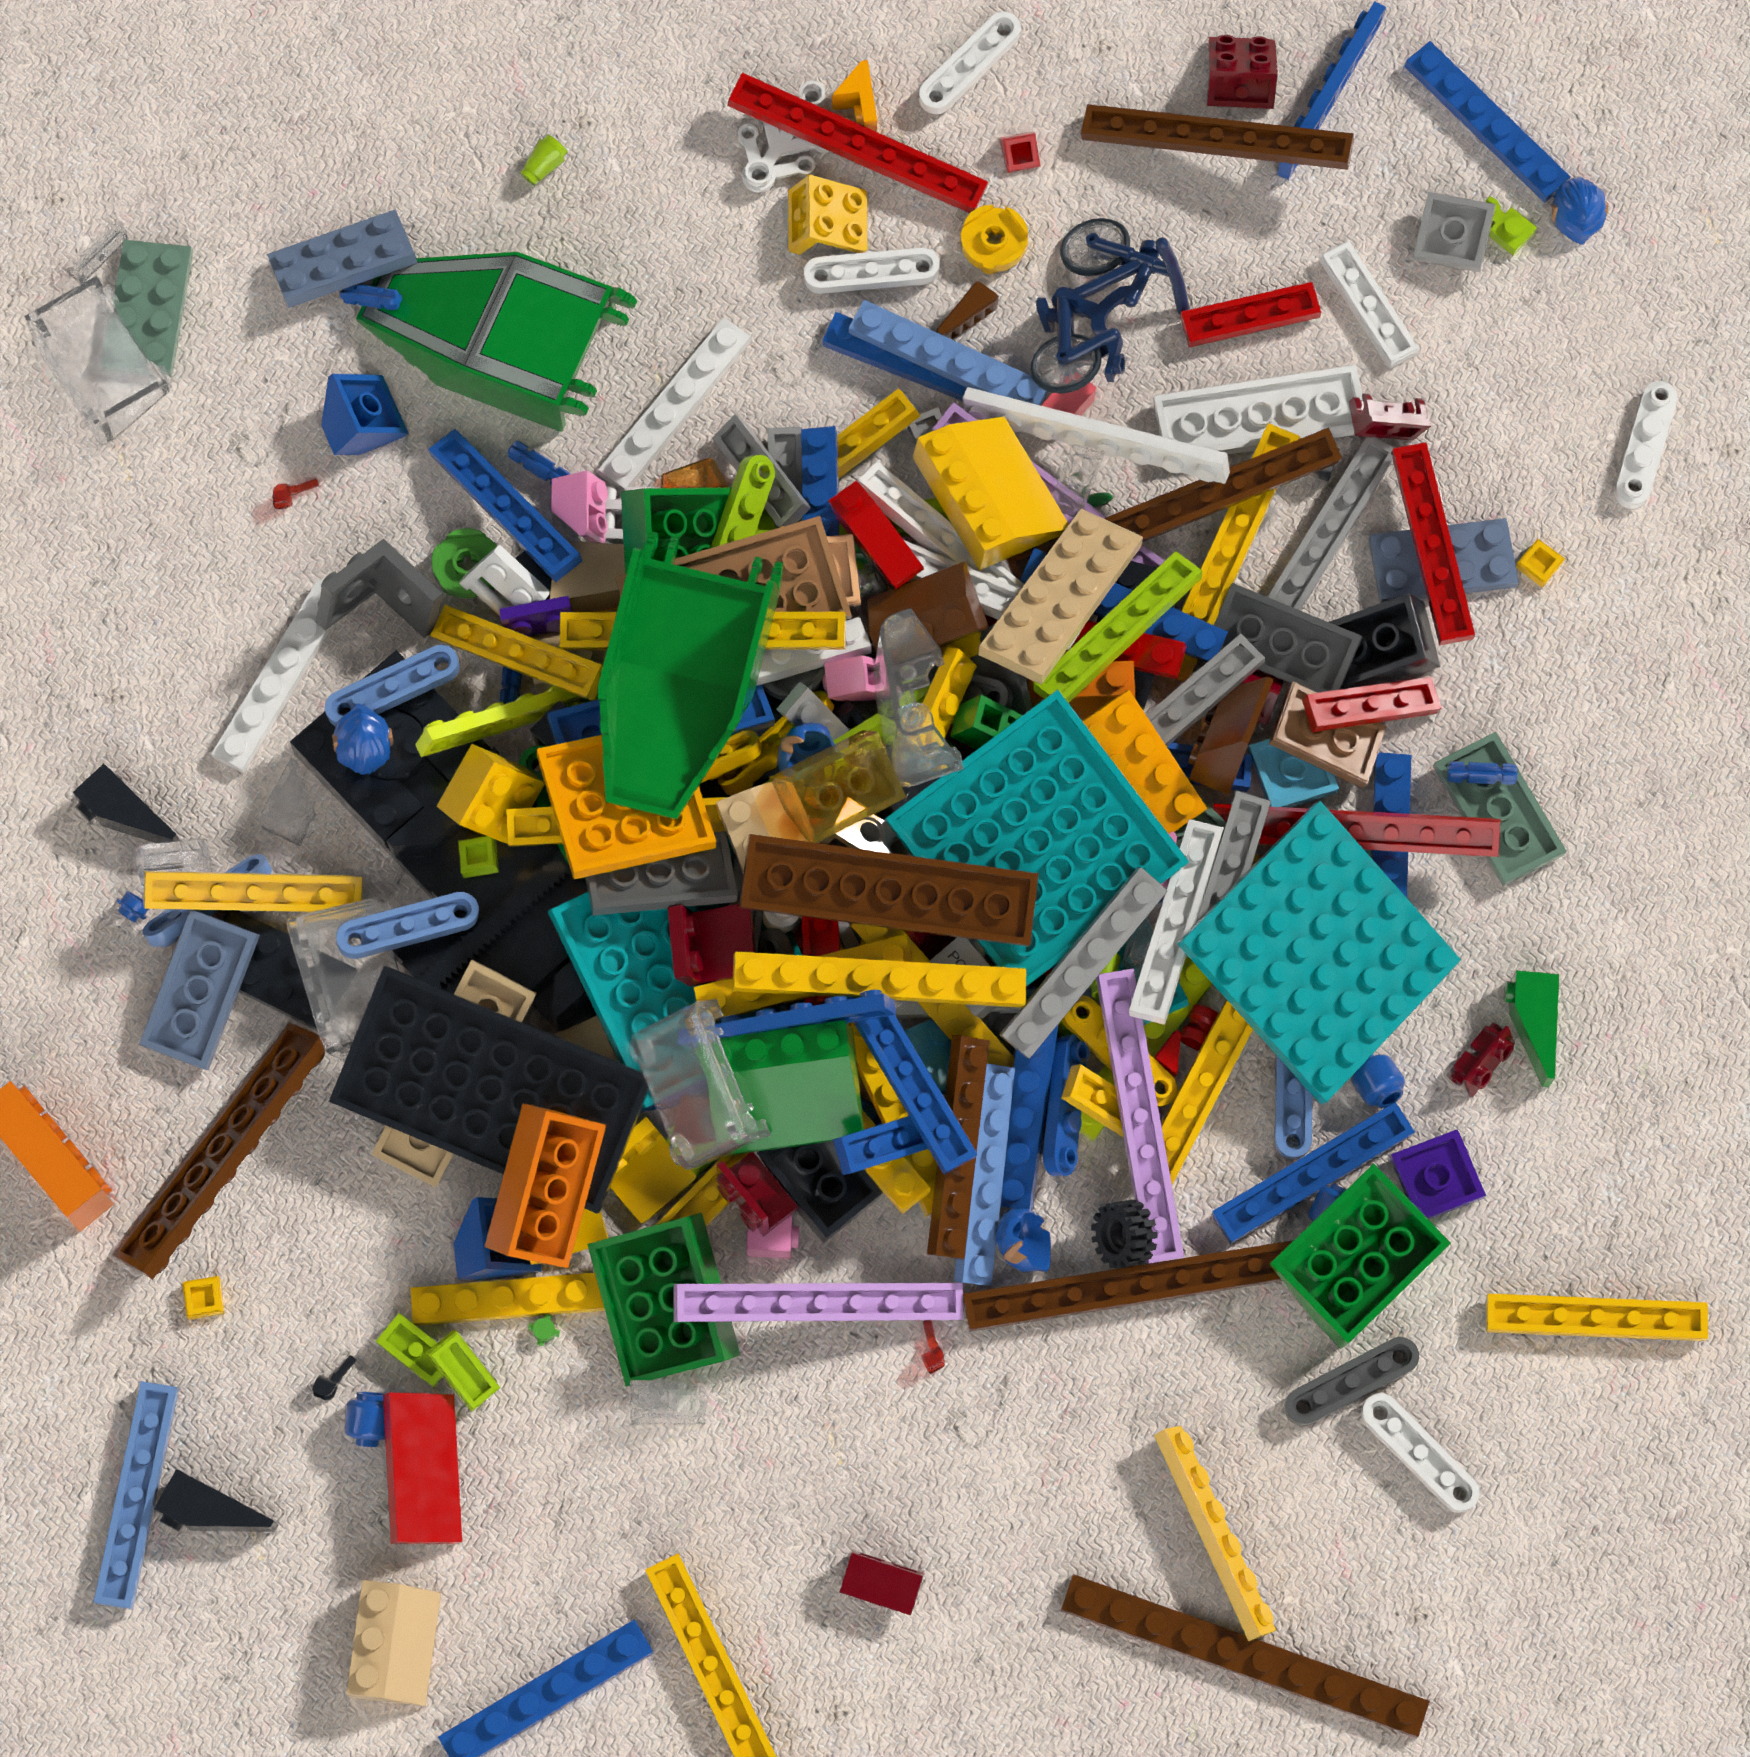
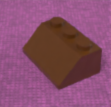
M965 562L902 585L897 590L892 589L867 599L869 633L882 667L896 665L989 629Z
M1264 677L1238 685L1208 711L1205 720L1211 722V724L1203 722L1196 742L1202 743V746L1195 743L1188 760V764L1194 765L1189 777L1190 780L1226 794L1230 793L1274 679Z

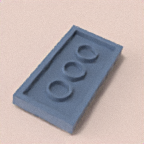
M396 209L267 254L288 308L417 263L415 253Z
M1507 518L1448 525L1465 594L1517 587L1519 581ZM1403 530L1370 534L1368 540L1379 602L1382 603L1407 593H1411L1419 599L1427 598L1411 531Z
M190 909L139 1045L201 1069L209 1070L260 935Z

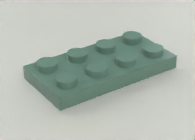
M124 240L102 362L104 370L172 377L193 258L191 246Z
M1497 732L1434 763L1433 768L1462 817L1501 819L1499 857L1486 856L1503 886L1566 854L1567 850L1518 768L1517 781L1513 785L1501 784L1500 781H1496V784L1467 783V780H1462V783L1448 781L1447 767L1452 761L1464 762V765H1468L1469 762L1497 763L1500 767L1502 763L1515 764Z

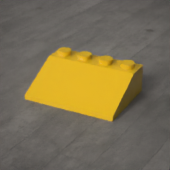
M1005 417L949 424L918 437L913 459L979 571L1057 538L1068 527L1069 523Z

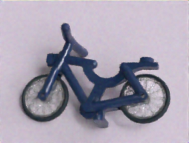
M1106 218L1084 221L1068 232L1060 248L1061 260L1065 267L1081 276H1101L1075 289L1067 287L1058 288L1052 296L1053 308H1049L1046 298H1037L1036 309L1044 331L1046 333H1053L1055 322H1057V336L1046 341L1034 354L1030 368L1032 378L1040 388L1048 392L1070 393L1079 390L1091 382L1101 367L1102 358L1108 356L1104 375L1107 382H1114L1115 375L1123 374L1125 371V356L1121 353L1123 339L1117 328L1109 330L1106 328V319L1109 313L1118 305L1125 304L1129 308L1137 305L1151 273L1169 277L1176 310L1179 314H1181V311L1190 310L1184 278L1177 257L1166 238L1160 237L1156 241L1145 240L1141 243L1138 252L1130 247V236L1126 228L1119 222ZM1136 274L1131 285L1119 287L1106 296L1099 304L1085 299ZM1074 315L1091 319V329L1095 335L1094 337L1089 338L1081 334H1074Z

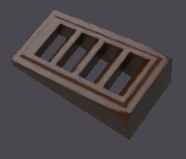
M975 282L937 328L936 333L954 340L993 313L998 308L999 296L981 282Z

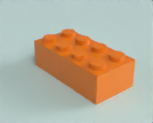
M9 1081L0 1089V1138L75 1228L81 1232L114 1205L107 1196L113 1190L93 1166L86 1171L85 1168L90 1163L70 1139L65 1143L62 1142L67 1136L47 1112L40 1116L45 1110L24 1085L18 1090L12 1081Z

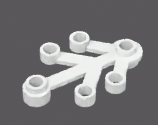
M817 81L803 83L799 88V98L806 100L808 97L814 96L818 100L810 103L823 107L825 104V89L823 85ZM762 121L769 149L761 159L757 146V128L753 124H743L738 129V141L744 146L748 164L742 171V181L745 187L753 192L769 190L777 179L795 175L801 179L808 175L814 176L815 161L810 156H801L796 162L775 165L781 156L813 149L819 153L829 152L801 138L793 139L794 135L783 130L779 133L778 128ZM745 132L754 134L750 139H746L742 135ZM803 164H808L811 166V169L803 171L799 167ZM756 174H762L765 177L763 180L753 179Z

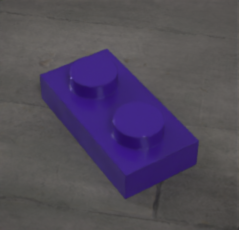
M569 596L499 609L503 627L528 637L548 632H560V612H573Z

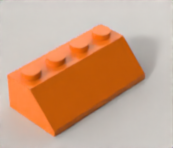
M522 1104L487 1235L486 1248L506 1256L564 1268L569 1267L604 1136L605 1124L541 1107Z

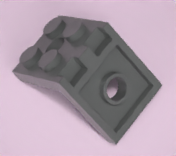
M383 538L365 553L359 552L355 554L338 573L335 571L331 572L325 577L321 583L322 589L320 600L317 603L318 611L315 622L326 631L376 593L423 638H426L431 634L437 622L443 593Z

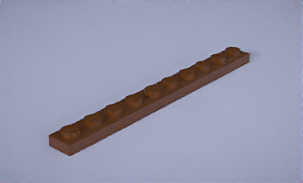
M1328 427L1229 467L1230 473L1225 484L1216 481L1206 482L1200 479L1103 519L1142 536L1143 543L1340 463L1342 456ZM1060 536L1006 559L1011 574L1020 580L1034 548L1048 554Z
M1294 1240L964 1293L963 1301L969 1332L1280 1282L1282 1281L1281 1278L1271 1267L1270 1263Z
M1075 1574L1072 1575L1061 1608V1612L1414 1738L1419 1737L1430 1702L1429 1700L1257 1639L1248 1641L1246 1635Z

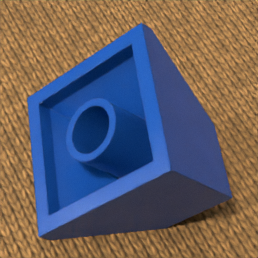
M331 374L328 377L321 426L334 455H361L401 439L408 434V430L383 375Z
M476 1197L471 1201L453 1243L457 1279L486 1281L542 1272L541 1264L531 1265L530 1260L506 1256L485 1247L497 1198Z

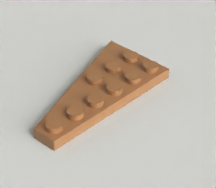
M820 516L676 558L674 561V565L748 582L755 556L762 558L763 567L761 574H759L757 585L765 587L767 581L771 579V570L775 562L783 563L782 585L775 612H845L846 619H852ZM626 574L615 577L620 597Z

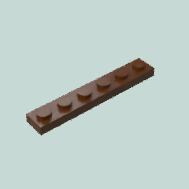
M952 1035L945 1100L977 1152L990 1040ZM976 1157L945 1175L937 1164L927 1255L964 1259Z

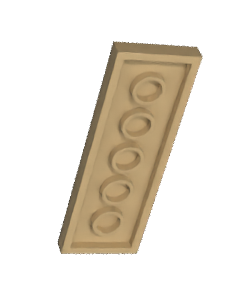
M1081 508L980 644L978 655L1042 685L1141 548L1143 537Z
M471 960L454 994L522 1022L537 993ZM385 1126L371 1155L436 1188L453 1153Z

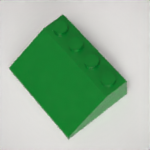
M732 487L642 488L621 491L625 574L629 567L633 549L638 548L642 550L651 531L659 534V542L653 560L664 562L667 545L672 536L679 538L676 558L710 549Z
M846 1020L701 1041L704 1077L719 1156L830 1142L835 1138L864 1130L854 1032Z
M1373 1163L1287 1246L1270 1265L1313 1321L1341 1349L1349 1344L1451 1242Z
M702 1213L587 1244L625 1387L723 1362L741 1355L732 1321L674 1322V1284H721Z

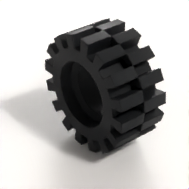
M1132 1199L1108 1203L1098 1209L1100 1213H1095L1093 1219L1097 1223L1091 1224V1230L1096 1231V1236L1091 1237L1092 1243H1098V1247L1095 1248L1096 1254H1103L1100 1260L1104 1264L1109 1263L1108 1267L1121 1269L1147 1263L1146 1260L1152 1258L1153 1254L1151 1251L1156 1250L1157 1244L1152 1242V1239L1158 1238V1233L1152 1232V1226H1155L1156 1223L1154 1219H1148L1151 1212L1149 1209H1143V1203ZM1122 1226L1126 1233V1242L1123 1237Z

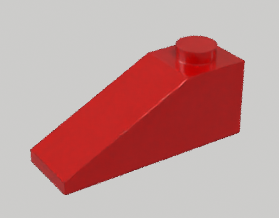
M857 480L828 500L839 523L848 534H853V540L896 590L924 570L921 562Z

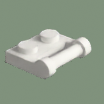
M501 545L496 546L470 569L459 582L466 591L471 589L499 616V609L510 606L481 581L480 577L489 582L514 606L543 601L550 594V591Z

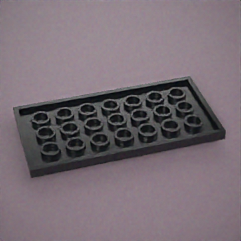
M383 966L328 1102L503 1175L523 1103L605 1124L604 1136L584 1209L598 1214L603 1206L655 1077L391 967Z

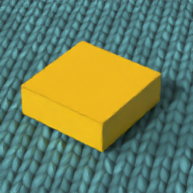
M1537 538L1517 562L1516 568L1543 588L1562 566L1565 558Z
M219 1276L182 1282L186 1317L188 1320L225 1314L221 1279Z

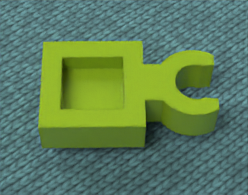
M1489 196L1486 202L1495 204V213L1489 237L1514 256L1535 234L1537 227L1512 207L1504 213L1499 202Z

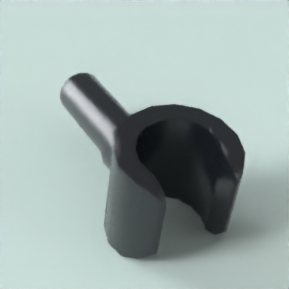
M349 1355L336 1372L333 1373L331 1379L319 1375L312 1388L313 1395L323 1400L333 1399L342 1377L357 1360Z

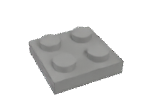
M1428 192L1413 260L1481 272L1495 213V204Z

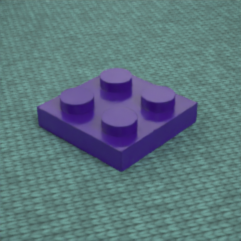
M1458 1129L1395 1152L1389 1157L1405 1196L1428 1220L1486 1197V1193Z

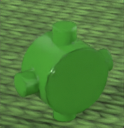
M545 1314L544 1318L538 1319L534 1324L529 1323L528 1330L533 1331L537 1339L536 1344L539 1346H544V1342H549L554 1337H559L560 1330L555 1329L551 1321L552 1316L549 1314Z

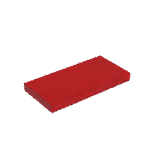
M393 1392L384 1394L383 1407L391 1544L462 1543L454 1394Z

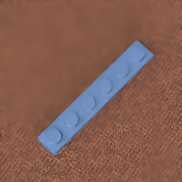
M863 300L849 326V334L965 387L1040 406L1048 391L1043 390L1035 383L1031 375L866 300Z
M987 1063L964 1259L956 1258L954 1282L992 1286L996 1234L999 1222L1015 1068Z
M144 1381L140 1382L94 1597L95 1604L133 1610L178 1398V1387Z

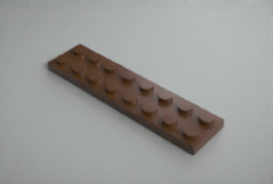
M749 834L739 908L1028 947L1031 943L1039 873Z
M289 1022L113 1253V1256L152 1280L157 1274L161 1273L167 1267L170 1256L179 1244H182L189 1238L192 1227L201 1215L208 1212L213 1206L216 1195L224 1185L228 1184L235 1177L237 1168L244 1158L256 1149L259 1139L266 1129L278 1120L281 1109L287 1101L300 1091L303 1080L312 1068L321 1063L325 1056V1051L331 1044L321 1035Z

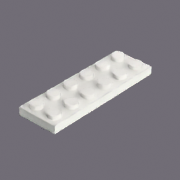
M1352 365L1156 395L1153 398V404L1160 436L1225 452L1229 455L1255 451L1268 423L1299 435L1300 439L1328 427L1333 438L1354 435L1349 401L1353 397H1358L1362 400V389L1357 367Z

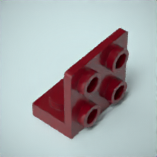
M1231 35L1209 37L1207 106L1274 109L1278 77L1275 40L1262 36L1252 38H1235Z
M740 904L699 912H692L682 905L668 907L674 978L689 987L733 979L734 953H756L752 910L739 908Z
M754 1152L748 1153L730 1168L723 1161L716 1165L717 1177L715 1179L719 1184L716 1188L729 1204L733 1201L736 1202L741 1211L739 1216L750 1231L754 1232L758 1229L764 1237L798 1210L795 1202Z

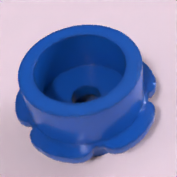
M126 891L122 898L118 897L116 899L117 903L121 904L118 912L127 919L136 922L138 918L143 920L147 918L145 914L149 909L143 907V899L134 893Z

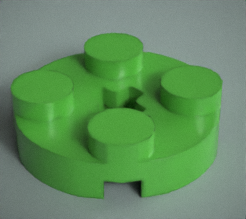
M471 528L458 529L446 535V539L435 547L432 554V569L434 577L444 593L458 598L469 599L478 597L471 589L466 591L459 584L468 571H464L462 567L457 565L462 563L466 556H470L472 562L478 563L497 546L495 542L486 537L485 533ZM480 577V578H479V579H480L481 581H483L492 591L495 589V588H494L489 582H487L483 577Z

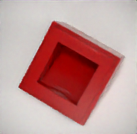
M1025 132L999 138L1007 173L1041 167L1034 132Z
M1178 1030L1170 1035L1154 1057L1174 1079L1178 1070L1181 1033Z

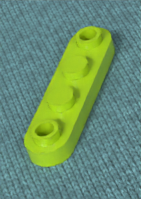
M753 455L741 461L711 548L755 535L775 477L773 463L768 457Z

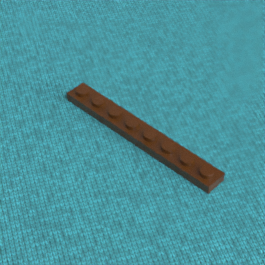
M1087 104L1081 129V138L1086 141L1344 170L1349 169L1354 145V133Z

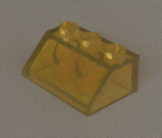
M862 730L770 777L784 811L805 839L813 843H818L906 798L879 733L876 731Z

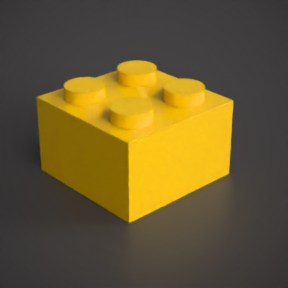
M471 744L437 807L457 824L508 844L506 809L532 808L545 783L523 765Z

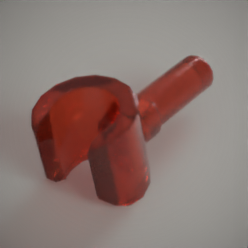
M315 478L292 486L288 484L276 485L272 496L274 508L286 509L293 505L292 496L318 487V480Z
M924 1320L923 1326L930 1351L922 1354L921 1359L928 1373L932 1374L945 1366L944 1354L936 1341L932 1320Z

